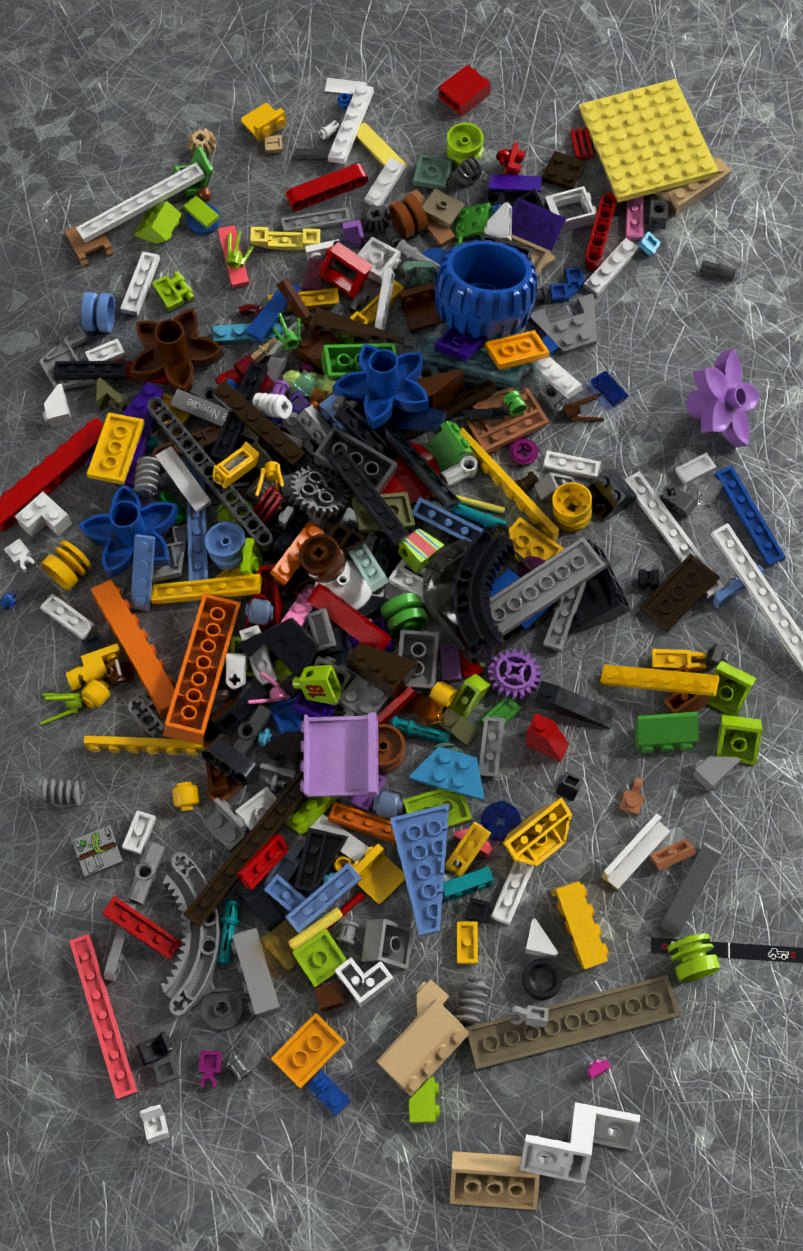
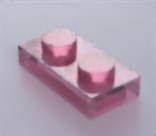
M309 258L302 287L303 291L321 290L324 278L319 276V273L322 269L320 265L323 260Z

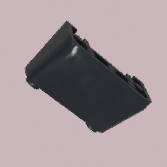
M590 539L587 542L606 564V568L586 581V586L574 617L577 626L584 629L631 611L630 605L604 551Z

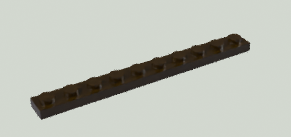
M301 769L185 911L184 916L199 928L202 927L240 878L237 873L279 831L306 797L300 789V781L304 780V772H301Z

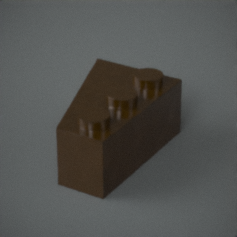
M358 643L347 656V667L394 700L418 672V661Z

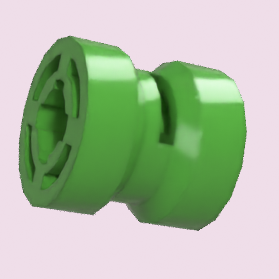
M517 390L511 391L504 396L503 402L509 407L511 416H518L527 409L526 403L521 400V395Z

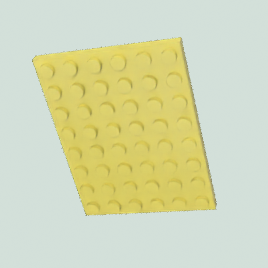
M676 79L579 104L580 113L617 202L719 176V170Z

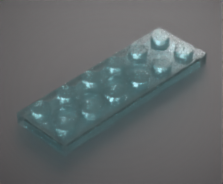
M423 334L415 352L423 353V364L448 370L463 369L464 374L519 387L527 366L526 363L499 370L486 349L480 348L465 362L434 349L435 342L440 338Z

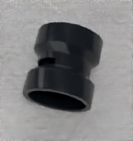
M639 569L638 587L645 588L646 586H651L652 588H658L659 569H652L651 571Z

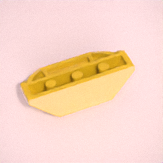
M561 797L537 810L510 831L503 844L513 860L538 866L566 843L572 813Z

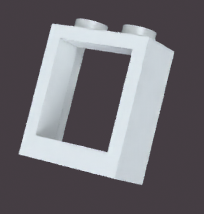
M584 186L545 197L544 206L546 210L560 215L557 210L558 207L576 202H581L585 214L566 219L561 233L589 226L595 222L597 210L595 206H592L591 195L589 192H586Z

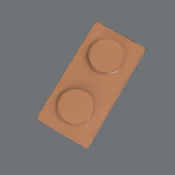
M685 838L650 854V858L653 864L659 870L669 868L679 861L688 859L690 856L695 855L696 852L695 848Z

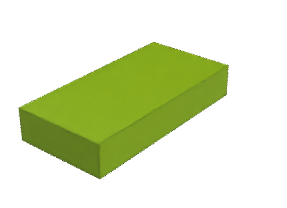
M197 196L184 205V210L206 229L220 219L219 215Z

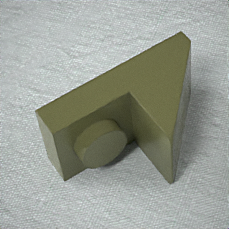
M99 378L97 380L96 403L99 410L109 403L114 409L118 408L122 412L127 409L125 398Z
M449 707L436 722L467 747L480 732L463 716H459Z

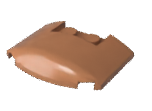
M524 387V391L517 390L521 395V400L527 405V409L518 416H511L509 407L503 402L504 396L511 391H515L514 388L497 391L491 397L482 399L472 406V410L490 407H504L505 410H508V416H505V419L465 420L478 444L487 453L500 450V447L532 433L533 435L549 424L547 417L529 388Z

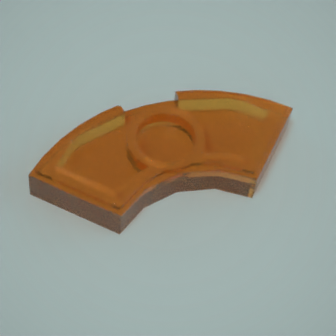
M417 693L418 695L405 706V712L417 713L422 718L425 726L444 721L437 703L424 694Z

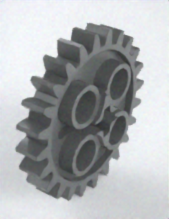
M307 466L306 470L301 468L299 472L295 471L288 486L290 488L288 493L292 494L290 499L295 500L294 505H301L300 510L306 509V514L313 512L314 517L320 514L321 518L325 514L330 518L332 514L337 516L338 512H342L349 499V490L346 489L347 484H341L342 478H336L337 473L332 475L330 469L326 472L324 467L318 470L317 466H314L313 469Z

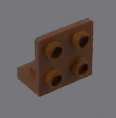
M434 282L400 291V304L411 332L444 323L435 308Z

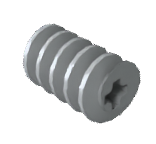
M149 456L138 458L133 491L139 497L150 498L157 491L156 485L158 480L156 479L159 478L157 472L160 471L158 467L161 463L160 460Z
M44 778L42 797L45 803L48 804L52 801L53 804L60 802L61 805L66 803L73 805L75 803L77 806H81L86 793L85 782H83L82 786H79V781L76 780L74 786H72L71 780H68L66 785H64L63 779H60L58 785H56L55 779H52L51 783L48 784L47 778Z
M466 977L469 982L464 983L466 990L461 993L464 998L459 999V1004L463 1007H457L456 1011L460 1015H454V1017L461 1023L473 1025L474 1022L481 1021L476 1017V1014H483V1011L478 1009V1007L486 1005L481 1001V998H488V995L483 991L490 990V987L480 980Z

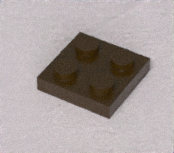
M554 151L541 181L567 190L575 189L586 166V161Z

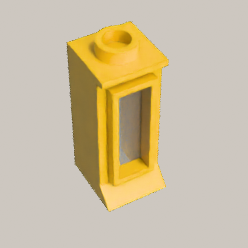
M245 442L240 449L217 466H214L212 478L217 484L226 489L257 465L259 452Z

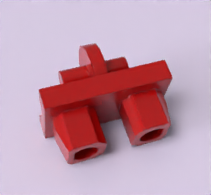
M514 142L512 149L507 150L503 148V150L497 152L496 159L500 165H504L502 174L518 175L520 173L522 165L514 161L521 163L525 152L518 149L519 143Z

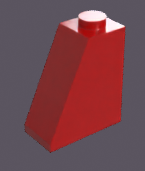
M535 713L527 730L525 746L561 762L569 747V742L553 720Z

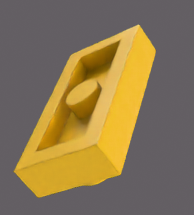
M457 922V964H478V922Z

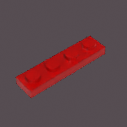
M116 896L111 898L101 913L168 960L173 957L182 943Z

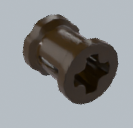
M530 471L526 477L516 480L515 483L527 494V491L533 488L539 479Z

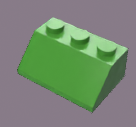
M698 712L638 716L634 727L636 751L652 753L654 750L670 752L679 748L685 751L693 749L698 743Z

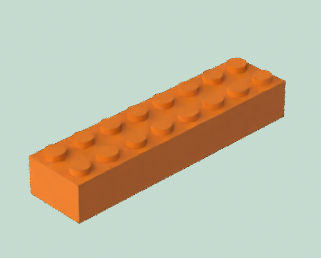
M203 593L164 724L163 736L202 745L241 602Z

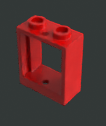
M337 242L326 251L325 255L327 258L320 265L322 269L319 276L354 299L362 290L373 265ZM334 258L358 273L354 282L330 267Z

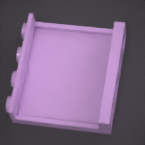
M376 712L368 713V716L308 717V715H304V721H301V732L304 733V740H301V752H304V760H301L300 763L301 772H304V780L300 781L301 792H304L307 798L379 796L378 716Z

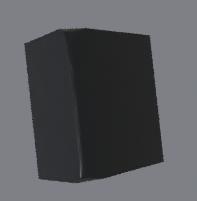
M565 772L556 793L574 801L584 780Z

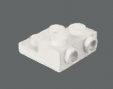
M371 237L357 254L373 265L368 278L380 284L383 281L385 267H391L394 270L399 269V265L402 264L401 252L374 237Z

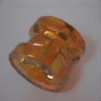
M315 386L309 403L312 404L314 401H317L319 404L327 398L329 391H322L319 387Z

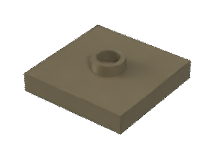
M437 189L433 190L422 205L428 218L447 228L451 227L459 216V212L465 206L463 202Z

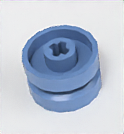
M85 292L81 308L82 326L85 331L95 332L97 328L101 332L110 333L112 331L115 321V300L112 293H101L98 296L96 292Z
M225 521L217 523L209 529L204 539L211 562L221 570H233L240 567V563L243 562L242 547L245 546L246 540L244 530L234 522Z

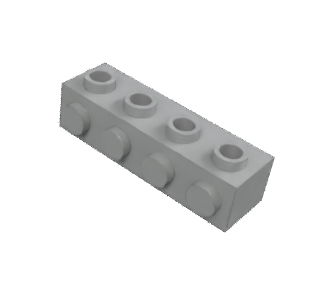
M257 928L232 935L234 940L230 942L233 954H238L239 957L236 965L239 974L243 973L245 981L242 982L245 994L249 993L251 1001H248L250 1013H255L256 1017L260 1018L281 1011Z

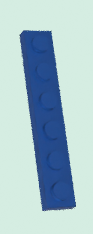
M731 465L715 472L717 481L767 567L784 561L786 556L733 466Z

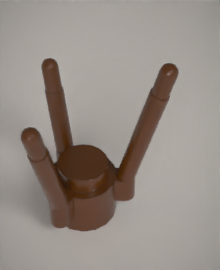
M598 393L573 403L564 404L566 419L571 418L572 422L604 421V418L578 416V414H581L580 405L596 400L602 394Z

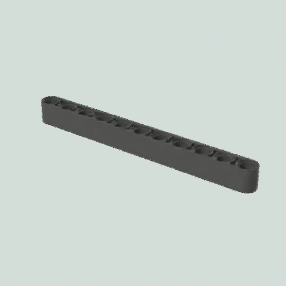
M159 397L151 398L147 403V407L153 420L248 537L254 539L259 550L262 552L271 551L274 544L271 532L232 485L226 489H217L220 484L214 481L212 475H206L209 472H213L214 462L164 401ZM231 498L236 499L234 502H228ZM241 512H247L245 515L239 516ZM253 525L258 526L256 529H249ZM263 539H269L268 542L261 543Z

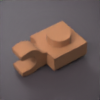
M636 777L632 791L625 790L619 810L636 816L639 815L645 797L639 794L643 783L642 779Z

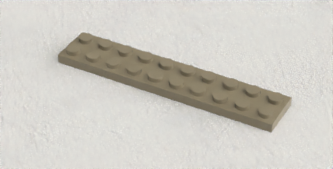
M664 975L543 1007L549 1008L547 1028L526 1025V1021L517 1025L512 1024L511 1016L469 1026L465 1029L469 1032L467 1037L476 1070L678 1018L680 1017V1012L669 977Z

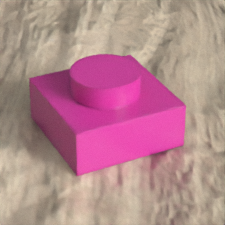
M598 1059L589 1065L590 1069H588L587 1075L590 1080H593L608 1071L611 1066L607 1059L602 1062Z

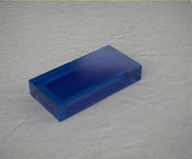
M606 370L591 380V384L613 408L628 399V394Z

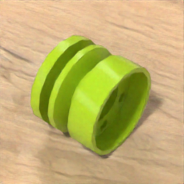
M709 934L686 936L668 946L669 953H676L671 957V960L674 962L682 961L680 965L675 967L679 982L694 981L721 970L717 955H706L707 952L714 948L713 944H706L711 940Z

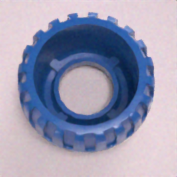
M474 240L451 248L441 259L435 280V308L440 319L446 322L447 326L451 329H458V333L462 335L467 333L472 335V338L486 337L489 340L494 339L496 336H499V338L508 337L509 333L513 335L527 324L536 301L537 273L535 266L524 253H520L515 247L507 246L501 242H492L491 240Z

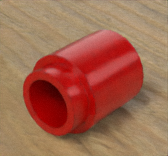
M235 368L221 373L219 377L215 378L218 385H221L227 379H232L240 386L243 380Z

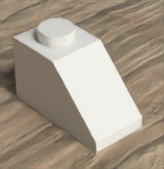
M506 202L487 221L485 234L512 242V206Z
M58 384L45 401V411L42 412L45 422H49L51 428L72 423L65 391L62 384Z

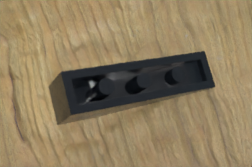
M541 681L535 699V707L610 729L615 713L614 709L561 686Z

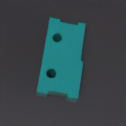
M489 866L444 882L443 894L446 903L474 893L473 887L477 886L481 891L494 886V878Z

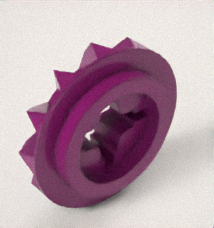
M518 439L511 444L509 456L519 466L521 464L527 466L530 463H534L535 459L538 458V447L532 440ZM522 447L523 450L527 452L526 457H524L523 454H519L521 453Z

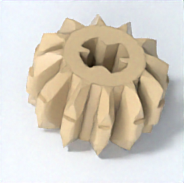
M199 128L197 132L193 130L192 134L188 135L187 145L192 154H194L197 146H201L206 154L211 155V151H215L216 138L212 131L208 132L207 129L201 131Z

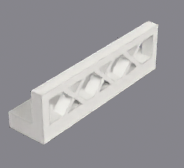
M656 814L604 870L602 878L615 890H619L670 833V830L660 823V815Z

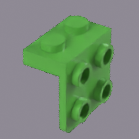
M201 146L196 147L190 165L197 162L206 178L184 189L185 196L197 195V191L200 188L208 187L210 177L213 174V167ZM190 165L174 166L173 172L175 174Z
M484 203L462 209L456 222L455 238L459 239V236L465 238L474 235L481 237L482 233H485L487 221L493 216L492 206L489 203Z
M444 421L440 425L443 430L426 443L427 449L435 457L442 472L460 463L464 457L473 453L469 447V442L460 433L458 425L449 421Z

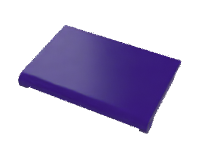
M490 174L489 189L531 191L536 189L537 192H541V176Z

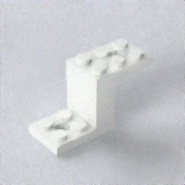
M575 1102L568 1143L526 1134L519 1170L585 1184L593 1143L632 1151L640 1123V1115Z

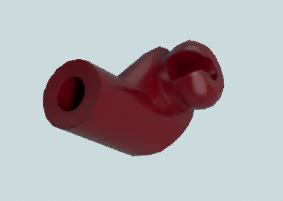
M252 303L238 307L240 315L254 312L255 317L263 309L262 306Z

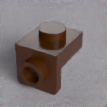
M113 659L106 666V674L109 677L110 684L129 683L134 680L130 662H118V659Z

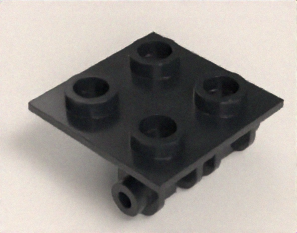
M381 533L380 537L374 542L372 555L389 579L402 560V557L398 554L400 546H393L389 539Z

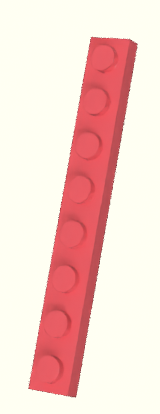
M86 934L69 942L116 1099L120 1100L138 1093L94 945L90 934Z

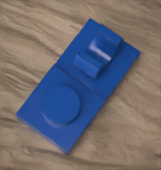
M322 1070L306 1085L336 1117L351 1102Z

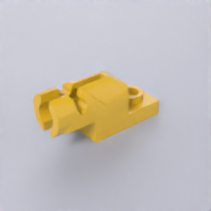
M118 643L81 656L84 666L81 667L79 665L66 672L72 691L82 688L83 681L87 685L91 680L99 681L108 677L105 663H110L113 659L119 660V658L123 657Z

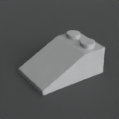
M400 630L398 655L418 661V672L405 687L433 689L435 686L440 642L439 632Z

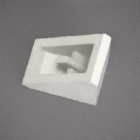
M535 918L531 922L525 953L554 960L557 958L558 952Z

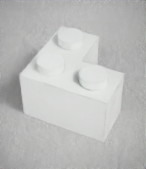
M44 492L39 494L15 516L19 525L32 537L46 525L58 536L72 525L68 514Z
M352 957L335 969L336 976L360 1008L394 983L393 976L381 961L366 973L361 971Z

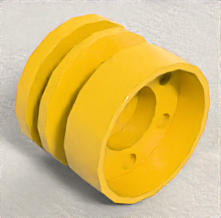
M576 482L560 485L552 497L553 519L556 525L568 532H577L584 529L592 518V495L589 489L583 484Z
M62 540L59 544L60 547L54 549L58 558L49 554L41 562V566L56 583L70 591L79 581L75 573L84 576L86 574L85 570L89 571L92 565L81 550L68 541Z

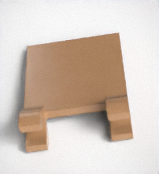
M78 226L64 231L82 267L89 265L86 254L100 248L105 249L107 256L114 254L112 245L104 233L85 243L76 229Z

